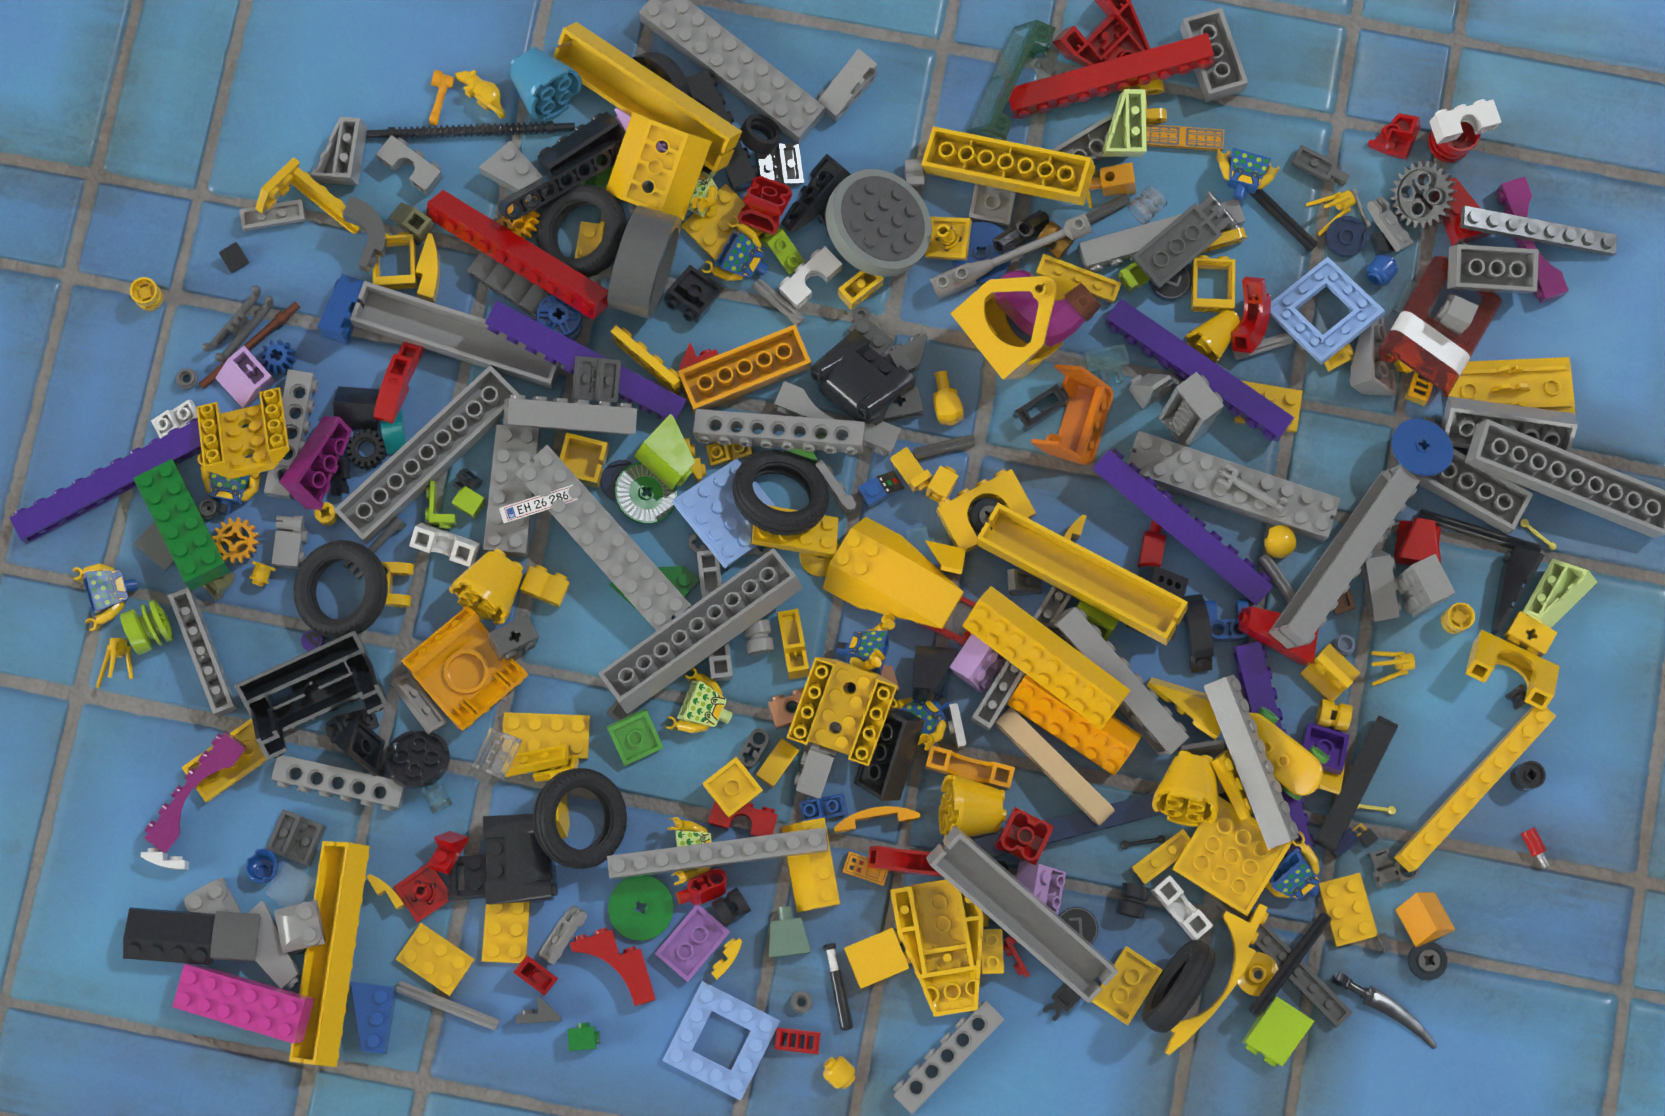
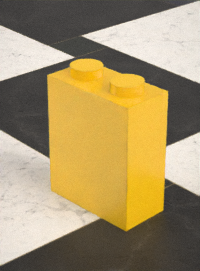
M893 928L844 948L860 989L909 969L908 964L911 961L906 951H902L900 946L902 940H900L898 932H894Z

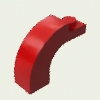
M1246 276L1242 279L1244 311L1240 323L1231 331L1233 351L1252 353L1260 345L1268 327L1271 311V294L1266 293L1264 278Z

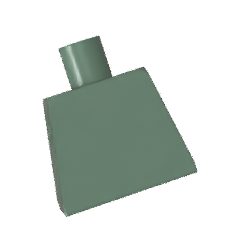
M791 906L779 907V921H771L769 958L811 953L802 919H792Z

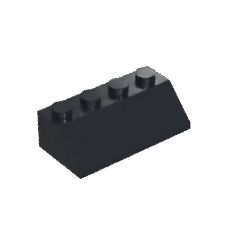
M607 111L603 114L598 113L586 125L582 124L575 128L574 132L569 136L565 135L559 138L552 147L542 149L537 156L538 161L544 171L549 174L609 139L619 140L622 138L620 125Z
M890 706L869 766L859 764L854 784L882 801L900 800L925 720L911 712Z
M130 907L123 936V959L211 965L214 959L210 958L215 914Z

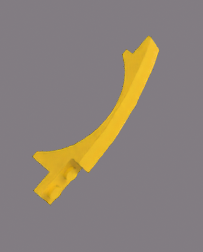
M1258 903L1249 922L1228 911H1224L1222 918L1230 932L1234 951L1230 979L1223 993L1209 1008L1194 1017L1180 1021L1170 1030L1174 1033L1164 1051L1166 1054L1170 1055L1183 1045L1216 1012L1237 985L1256 952L1248 946L1250 943H1255L1259 935L1256 930L1259 924L1264 925L1269 915L1266 912L1268 907Z

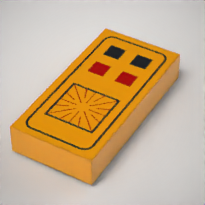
M849 851L842 873L884 886L888 871L867 868L868 857Z

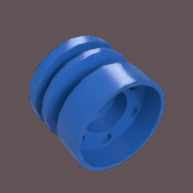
M554 295L547 296L540 303L537 309L538 323L573 341L580 336L583 330V317L580 311L564 303ZM559 313L562 314L561 320L557 319V314Z

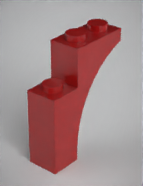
M870 846L867 868L944 878L928 863L926 857L931 852L884 846Z
M607 927L594 931L595 935L587 937L586 934L574 937V942L570 943L572 952L590 954L609 963L625 981L635 1007L656 1000L641 949L636 950V946L624 949V954L620 955L613 930L608 931Z

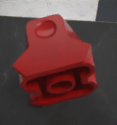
M763 176L755 177L742 200L746 206L739 212L738 221L766 233L776 234L779 228L780 216H782L792 197L791 189L789 186Z
M1414 518L1412 521H1399L1394 551V561L1397 564L1411 566L1436 554L1441 564L1439 547L1441 528L1436 526V521L1422 518Z
M1014 807L995 845V849L1009 852L1036 866L1054 826Z

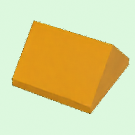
M1417 892L1395 910L1416 948L1455 931V927L1435 892Z

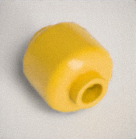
M843 1056L830 1057L823 1065L825 1068L823 1077L835 1089H846L856 1078L854 1066Z

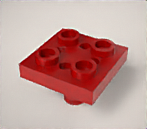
M428 863L393 886L417 923L450 902L448 900V891L450 890L437 871L429 868Z

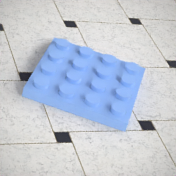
M737 458L676 497L672 502L724 568L759 546L751 544L753 524L740 513L733 498V479L741 465ZM754 480L753 489L757 497L766 505L775 506Z

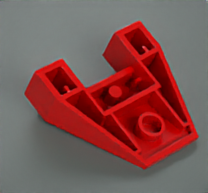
M1094 0L1107 15L1099 25L1086 37L1081 34L1075 25L1067 27L1052 41L1065 58L1083 67L1150 49L1131 0Z

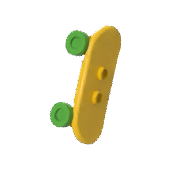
M1261 707L1257 713L1250 712L1251 719L1257 725L1259 739L1265 745L1267 759L1273 765L1274 777L1282 785V790L1296 800H1300L1302 796L1315 792L1323 779L1321 763L1326 764L1330 759L1329 756L1315 746H1311L1309 750L1305 749L1275 725L1279 718L1267 708Z

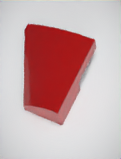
M1399 113L1389 125L1381 129V134L1378 137L1368 141V147L1389 156L1408 160L1421 127L1419 117Z

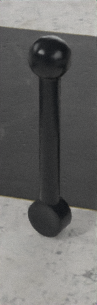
M1159 835L1157 838L1133 842L1124 840L1120 846L1122 849H1127L1129 846L1164 843L1165 837Z

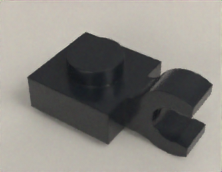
M466 468L461 469L457 473L456 477L459 480L453 486L460 491L465 486L469 489H476L480 487L483 481Z

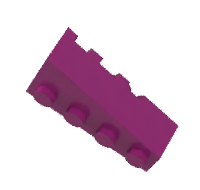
M323 416L279 481L305 509L322 510L324 505L322 500L325 493H328L331 487L329 482L333 473H336L338 469V459L340 455H343L352 433V429L340 417Z

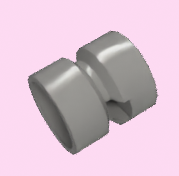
M758 620L743 631L744 637L748 638L746 642L747 655H759L774 651L773 638L769 637L771 633L769 620Z

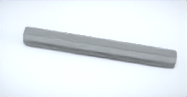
M399 981L396 987L397 993L489 1029L496 1030L498 1028L500 1020L403 981Z

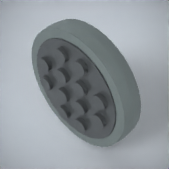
M879 169L857 171L838 184L827 203L826 225L831 241L845 260L865 273L881 277L899 275L916 265L929 247L932 225L928 209L918 192L908 182L893 173Z

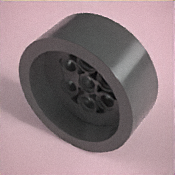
M638 205L635 208L626 226L613 266L608 290L609 307L647 319H651L654 316L664 294L676 256L682 223L680 217L642 205Z

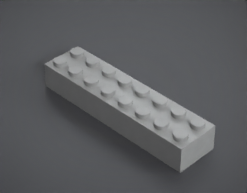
M1073 607L1061 612L1046 627L1131 690L1118 710L1158 755H1171L1189 738L1185 733L1187 731L1186 728L1171 717L1173 715L1166 706H1162L1157 701L1158 696L1151 689L1148 690L1143 685L1144 680L1137 673L1134 674L1129 669L1130 664L1127 660L1119 657L1114 652L1116 649L1113 644L1105 641L1100 636L1102 633L1099 628L1094 624L1091 625L1086 620L1087 615L1083 610Z

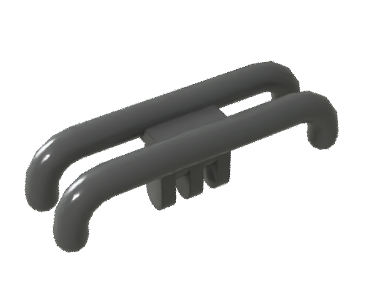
M259 286L252 287V293L245 303L209 343L202 345L204 351L210 352L230 332L236 336L222 353L215 355L216 361L223 362L229 358L271 310L274 303L273 298L266 296L264 305L251 320L245 315L260 297L261 289Z

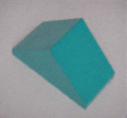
M402 410L399 411L394 423L381 420V432L387 455L395 454L407 443Z

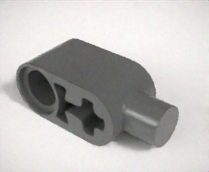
M754 729L739 753V761L748 772L757 765L768 746L769 736L764 729ZM756 734H762L765 737V742L757 745L753 742V737ZM751 745L754 749H756L752 754V758L754 759V761H748V763H745V758L743 756H748L750 754L751 747L748 746Z

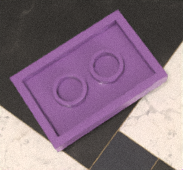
M696 905L656 951L655 955L685 981L689 982L731 932L700 905Z

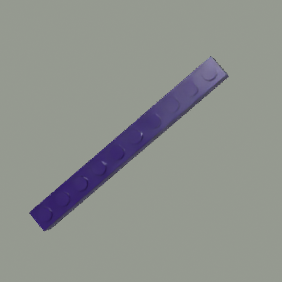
M1120 299L1106 317L1105 324L1112 333H1119L1128 344L1141 348V352L1144 355L1157 359L1163 368L1167 370L1170 368L1176 372L1175 375L1182 381L1188 379L1195 372L1200 376L1203 375L1209 382V388L1221 396L1223 399L1222 404L1228 408L1227 411L1235 417L1240 416L1250 428H1257L1263 432L1262 435L1269 441L1274 440L1278 443L1292 424L1294 419L1292 415L1124 300Z
M498 301L495 302L484 323L488 325L487 330L498 335L499 332L508 335L506 340L516 345L519 342L527 345L525 350L535 355L538 352L546 355L544 358L546 361L554 365L558 361L565 365L563 369L573 375L575 356L607 359ZM621 366L618 393L621 394L620 399L629 404L635 401L640 404L639 409L649 414L651 411L658 413L657 418L662 421L670 414L676 421L686 399Z
M198 418L189 420L186 423L187 425L180 429L174 428L167 433L168 435L161 439L155 438L148 443L149 445L142 449L136 448L129 453L130 455L123 459L117 458L111 461V465L105 468L95 469L91 472L90 476L76 479L72 482L71 486L55 490L52 496L36 500L33 506L27 509L21 508L14 512L10 520L20 540L27 544L136 487L134 477L170 459H173L175 464L178 465L201 453Z
M1108 448L1092 469L1257 606L1272 589L1273 585L1270 583L1272 578L1263 571L1259 574L1253 569L1256 566L1248 558L1242 560L1237 555L1239 551L1231 544L1228 546L1224 545L1221 542L1223 538L1214 530L1211 533L1204 528L1207 525L1198 517L1193 519L1188 515L1190 512L1188 508L1182 503L1176 505L1172 501L1174 497L1165 489L1162 492L1155 487L1157 483L1149 476L1144 478L1139 474L1140 468L1132 462L1128 465L1122 460L1125 456L1117 449L1112 451Z
M1260 641L1235 646L1232 652L1243 696L1249 705V713H1257L1261 707L1267 708L1279 718L1275 725L1287 734L1286 729H1282L1281 721L1283 716L1281 709L1277 708L1275 701L1278 699L1275 687L1272 688L1271 686L1272 672L1270 667L1266 666L1267 652L1265 646H1261ZM1282 790L1281 794L1284 801L1289 805V814L1292 821L1297 825L1298 831L1304 834L1306 846L1309 845L1313 850L1312 847L1315 846L1313 835L1308 832L1309 818L1307 813L1303 812V796L1300 800H1296ZM1299 833V838L1295 839V841L1297 842L1302 840V837L1299 835ZM1292 843L1289 849L1287 850L1286 854L1284 855V858H1286L1296 848L1299 851L1301 850V848L1299 846H1295Z

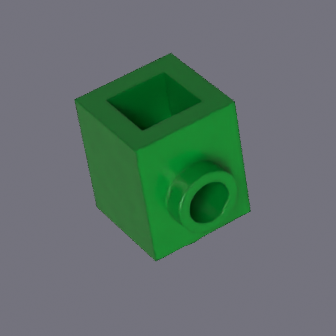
M590 1022L578 1023L577 1028L567 1029L569 1051L597 1049V1044H601L600 1031H596L595 1026L590 1027Z

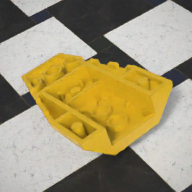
M867 517L863 518L849 530L829 563L823 584V590L859 609H867L883 615L890 612L896 618L915 621V623L943 629L964 594L955 583L902 535Z
M946 879L890 889L898 935L906 949L907 956L913 965L914 972L920 981L934 1017L978 1010L984 927L983 911Z

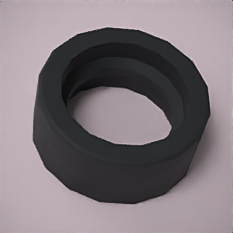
M750 115L740 128L742 131L740 136L742 143L749 150L758 154L771 153L781 137L780 129L776 123L763 115ZM752 129L761 131L769 140L758 137Z

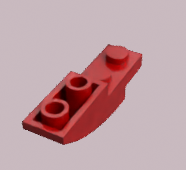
M403 342L398 354H393L377 397L373 414L374 419L394 423L409 392L408 384L424 353L422 346Z

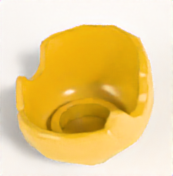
M1286 525L1270 528L1267 538H1264L1266 553L1273 558L1279 559L1290 556L1296 548V537L1293 529Z

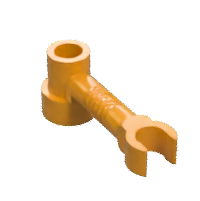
M436 69L432 76L431 86L438 87L439 89L430 114L429 124L437 126L447 88H453L455 77L443 74V71Z

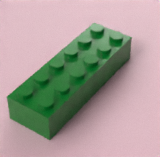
M173 459L133 478L185 584L191 592L230 572Z

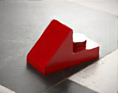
M690 342L679 370L719 355L717 349H707L702 351L700 356H696Z
M452 831L434 837L438 847L428 863L430 869L449 875L469 840L467 836Z
M528 955L524 957L513 972L544 996L558 980L555 975Z

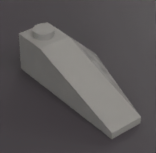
M1383 316L1359 335L1351 365L1350 384L1352 388L1361 394L1396 395L1394 370H1390L1388 359L1391 357L1384 342L1387 339Z
M1148 373L1143 377L1142 375L1135 377L1131 381L1132 384L1129 391L1142 410L1173 391L1180 382L1170 375Z

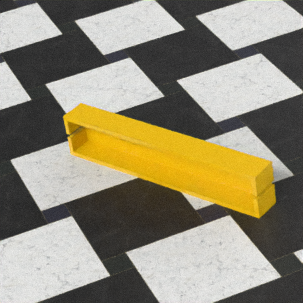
M578 22L563 28L557 43L560 46L556 47L553 57L573 68L580 75L583 85L630 116L632 112H636L686 133L711 140L712 143L704 165L715 173L728 166L734 152L733 148L736 147L741 136V130Z
M997 503L988 518L989 523H985L977 537L979 547L1167 646L1176 630V625H1179L1187 611V601Z
M322 841L314 900H318L326 944L306 948L299 994L314 998L315 1000L303 1042L291 1044L289 1057L291 1062L337 1067L370 846L350 842Z

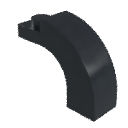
M646 52L633 57L635 61L685 94L690 92L683 71L668 56L657 52Z
M1202 594L1184 596V600L1188 602V608L1183 616L1188 635L1191 673L1212 670V656H1214L1213 638L1205 600Z

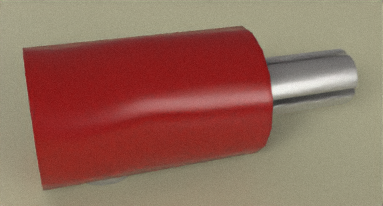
M1533 827L1522 832L1521 836L1531 856H1537L1542 868H1547L1549 863L1543 853L1547 849L1536 828Z

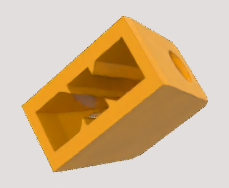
M1133 162L1100 168V176L1092 177L1089 189H1102L1103 196H1117L1124 193L1127 195L1137 194Z

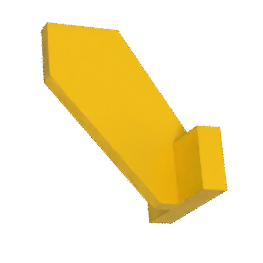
M577 755L568 756L567 765L534 771L533 778L535 782L550 780L565 770L578 768L579 759ZM567 793L561 799L556 811V826L562 839L568 838L570 827Z

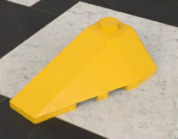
M1150 678L1146 686L1166 702L1175 703V707L1181 715H1189L1194 720L1192 724L1213 739H1217L1221 729L1206 693L1157 678Z

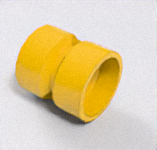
M140 277L131 284L130 295L141 309L154 311L162 305L164 300L163 293L152 279Z
M1456 603L1450 606L1441 616L1443 629L1450 634H1459L1470 628L1475 620L1473 608L1466 603Z
M1321 699L1317 711L1316 724L1325 728L1333 726L1334 730L1347 732L1352 718L1353 706L1344 703L1335 705L1334 701ZM1332 710L1334 711L1333 720L1330 719Z

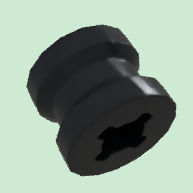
M1523 684L1505 695L1507 700H1511L1515 710L1526 703L1524 702L1526 692Z

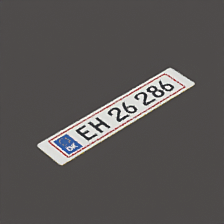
M573 485L551 491L548 496L539 495L499 508L503 523L551 509L553 502L558 499L562 500L565 504L578 500V498H572L568 493L569 488Z

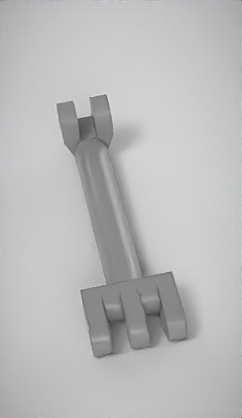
M1229 464L1225 465L1224 469L1231 472V474L1222 471L1220 476L1227 481L1218 478L1216 481L1218 485L1229 490L1233 484L1274 507L1279 512H1284L1289 503L1288 499L1281 497L1280 500L1275 499L1236 477L1240 470Z

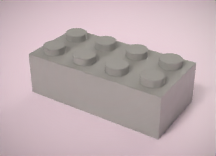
M1218 8L1184 18L1180 25L1183 40L1208 33L1214 53L1215 64H1211L1210 67L1205 69H1194L1205 103L1245 91L1248 80L1223 9Z
M1460 244L1449 247L1447 289L1522 294L1536 292L1539 249Z
M1436 554L1411 565L1396 577L1398 581V590L1396 592L1402 596L1404 608L1408 614L1411 613L1412 617L1436 607L1455 593Z

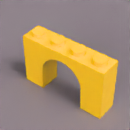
M1003 469L994 474L995 478L989 481L984 479L976 484V488L970 491L968 488L957 494L958 497L950 500V498H947L945 503L941 501L938 504L939 507H937L936 513L955 547L966 549V552L978 547L977 536L969 523L967 512L970 505L980 498L996 499L1007 508L1029 519L1035 517L1036 512L1012 469L1007 472Z
M1481 629L1472 644L1465 674L1485 683L1494 670L1495 665L1508 666L1517 671L1527 684L1524 702L1545 711L1554 697L1560 666Z

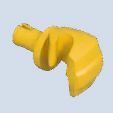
M939 371L934 374L938 389L933 394L934 411L941 425L954 426L964 419L963 405L957 390L950 388L947 371Z

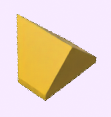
M925 540L939 563L940 570L962 574L966 549Z

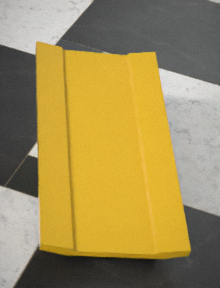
M1569 357L1468 361L1460 377L1453 368L1444 363L1448 396L1568 412L1575 415Z

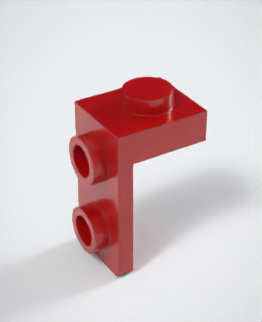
M1012 936L1007 937L1003 940L1005 943L1003 949L1008 957H1013L1015 961L1013 967L1017 974L1027 978L1030 974L1013 946L1017 941Z

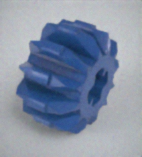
M278 339L276 345L270 340V347L263 346L266 352L260 353V357L263 359L260 363L262 366H266L268 373L273 371V374L277 376L280 370L283 374H286L287 371L285 369L287 367L291 370L293 369L291 362H296V358L293 356L296 352L293 348H290V343L286 342L283 344V341ZM280 354L281 359L277 361L275 356Z

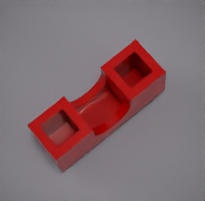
M714 800L708 824L729 830L734 818L746 816L752 822L750 836H765L773 834L778 814L774 813V809L762 807V810L753 808L754 804L749 802L732 817L728 818Z

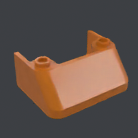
M1055 364L1054 368L1065 375L1062 387L1069 396L1068 404L1058 435L1049 434L1045 440L1032 439L1031 443L1049 455L1081 465H1091L1095 459L1112 404L1113 390L1108 384L1083 366Z

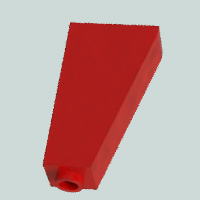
M1252 606L1241 608V612L1238 615L1240 631L1299 665L1314 664L1318 629L1314 633L1316 636L1310 644L1287 649L1269 633L1282 613Z

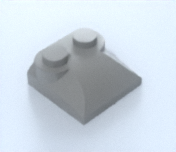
M223 877L202 886L183 898L185 906L190 912L216 914V911L242 913Z
M318 900L302 902L297 905L274 910L283 954L326 944Z

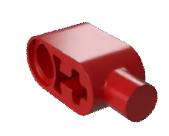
M1155 521L1150 522L1149 531H1144L1137 567L1139 569L1140 566L1161 567L1166 534H1162L1163 527Z
M712 869L691 878L686 889L676 892L679 904L682 905L690 902L693 905H701L723 896L727 891V875L722 869Z

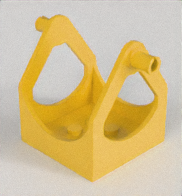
M1036 276L990 279L950 314L1003 380L1025 378L1063 345V342L1052 347L1043 346L1055 299L1057 301L1064 299V295L1076 286L1070 278ZM1030 291L1033 297L1038 300V311L1032 339L1029 343L1020 339L1011 329L1006 313L996 303L995 292Z

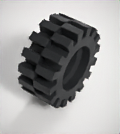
M361 429L359 433L354 432V436L349 438V443L346 445L348 449L346 451L352 463L361 469L366 468V470H370V467L376 468L377 464L381 465L383 463L382 459L386 457V448L382 437L377 432H372L371 429H367V431ZM364 442H371L375 447L374 453L369 457H363L359 454V446Z

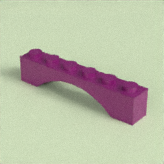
M1526 177L1502 183L1497 189L1496 196L1498 202L1503 205V213L1528 218L1532 193ZM1512 238L1517 242L1519 248L1537 249L1532 241ZM1539 252L1537 291L1533 292V294L1541 304L1563 297L1569 289L1562 271L1552 266Z
M226 730L222 735L220 733L216 735L211 742L214 746L209 752L205 750L197 760L200 762L199 766L196 769L191 768L184 777L187 780L182 787L180 785L176 787L171 794L173 800L169 805L166 802L158 811L160 816L156 822L151 820L144 829L147 832L144 839L165 854L180 835L182 808L191 791L210 774L232 767L247 747V745Z

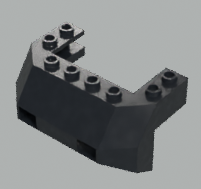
M352 631L234 685L252 719L256 741L267 760L278 758L284 752H287L284 731L288 729L293 730L308 720L313 721L328 711H335L343 704L355 702L360 697L361 700H364L368 714L379 712L388 706L383 685L357 631Z

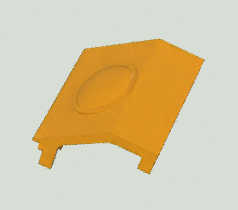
M468 605L401 660L419 685L453 724L462 731L470 727L476 719L488 712L495 703L503 699L508 692L521 684L529 676L525 669L513 659L499 661L488 641V630L481 623L477 613Z

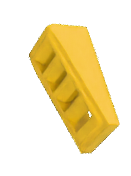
M1423 361L1417 365L1404 399L1425 406L1439 367ZM1421 367H1423L1425 369L1431 370L1432 373L1428 374L1423 371H1420ZM1421 375L1429 378V381L1418 378V376ZM1416 382L1426 385V388L1416 385ZM1414 389L1424 392V395H1421L1413 391Z

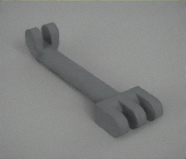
M396 516L368 549L375 553L397 529L402 531L407 525ZM346 560L343 564L345 568H348L352 563L354 564L349 570L351 574L360 569L354 562ZM361 570L355 576L358 580L363 577Z

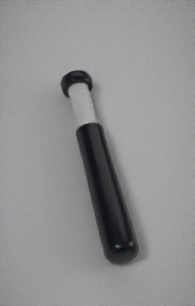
M836 943L823 945L829 960L831 971L829 973L840 1029L842 1031L851 1030L853 1022L841 970L838 969Z

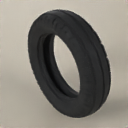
M577 185L552 199L545 206L536 228L537 247L588 278L598 275L615 262L627 226L624 209L617 198L609 191L594 185ZM592 205L599 207L606 221V230L601 243L594 251L584 257L569 258L564 256L558 245V231L565 217L581 206Z
M768 450L756 453L740 465L733 479V498L740 513L757 528L766 532L769 531L772 534L788 536L790 534L797 535L807 532L822 520L828 508L829 490L825 478L811 462L791 452ZM765 474H780L790 477L805 489L809 498V504L803 509L793 512L771 508L757 497L753 489V481Z
M347 540L332 541L312 551L300 565L294 582V602L304 623L314 632L334 639L352 631H357L360 634L367 630L383 611L388 594L386 572L378 557L364 545ZM350 560L363 573L365 594L361 604L352 614L341 619H332L325 615L319 607L316 597L317 583L321 574L328 566L337 561Z
M587 768L565 770L551 778L537 796L533 809L535 836L543 851L562 866L573 869H587L603 863L607 860V856L613 855L618 849L626 831L627 811L623 796L617 786L598 771ZM578 787L591 791L599 799L604 811V826L599 838L591 846L581 850L569 846L561 838L556 826V811L561 799L566 793Z
M1198 940L1189 941L1176 952L1159 975L1142 1009L1143 1022L1151 1030L1160 1033L1172 1030L1185 1017L1201 995L1216 962L1215 952L1208 944Z

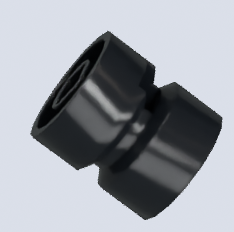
M1527 761L1513 768L1510 774L1512 785L1516 789L1525 792L1540 787L1546 779L1544 767L1536 761Z
M1123 882L1120 891L1123 899L1119 900L1116 913L1144 919L1146 909L1143 902L1148 901L1150 889Z
M737 887L729 891L726 898L720 897L711 903L725 927L735 922L737 916L743 917L751 912L750 907ZM734 901L738 908L732 911L729 903Z

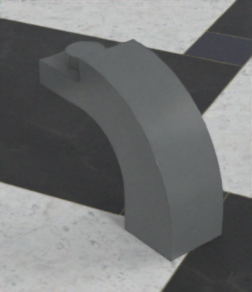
M350 196L342 215L344 221L359 226L368 236L367 245L358 264L360 271L368 273L370 268L375 267L377 262L376 255L381 257L385 255L387 247L386 233L378 213L366 202Z

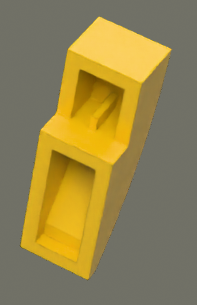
M428 233L415 270L417 277L421 278L417 295L420 299L436 303L440 283V261L434 237Z
M792 609L777 612L789 680L808 677L810 670L799 610Z

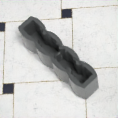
M483 252L478 254L467 270L468 274L476 281L485 285L535 319H537V309L540 303L547 296H550L544 289L532 284L523 276L515 273Z

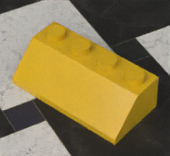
M825 817L782 827V832L788 833L826 828ZM829 839L828 852L787 857L797 913L840 905Z

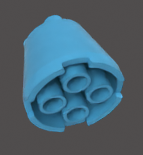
M537 47L530 48L529 51L521 56L514 57L511 61L510 78L526 109L535 119L548 121L558 117L569 108L568 103L573 96L580 92L582 85L580 75L570 66L539 50Z

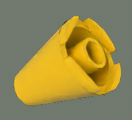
M1224 310L1188 332L1184 340L1187 339L1188 345L1214 363H1217L1231 341V331L1240 323L1239 316L1235 311Z

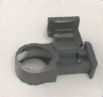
M1388 847L1367 854L1368 857H1371L1374 868H1377L1372 871V875L1379 889L1384 888L1383 884L1398 880V882L1412 880L1418 875L1419 867L1414 870L1411 877L1403 876L1402 873L1408 871L1405 868L1400 869L1401 864L1399 862L1392 864L1393 860H1390L1387 854L1390 853Z

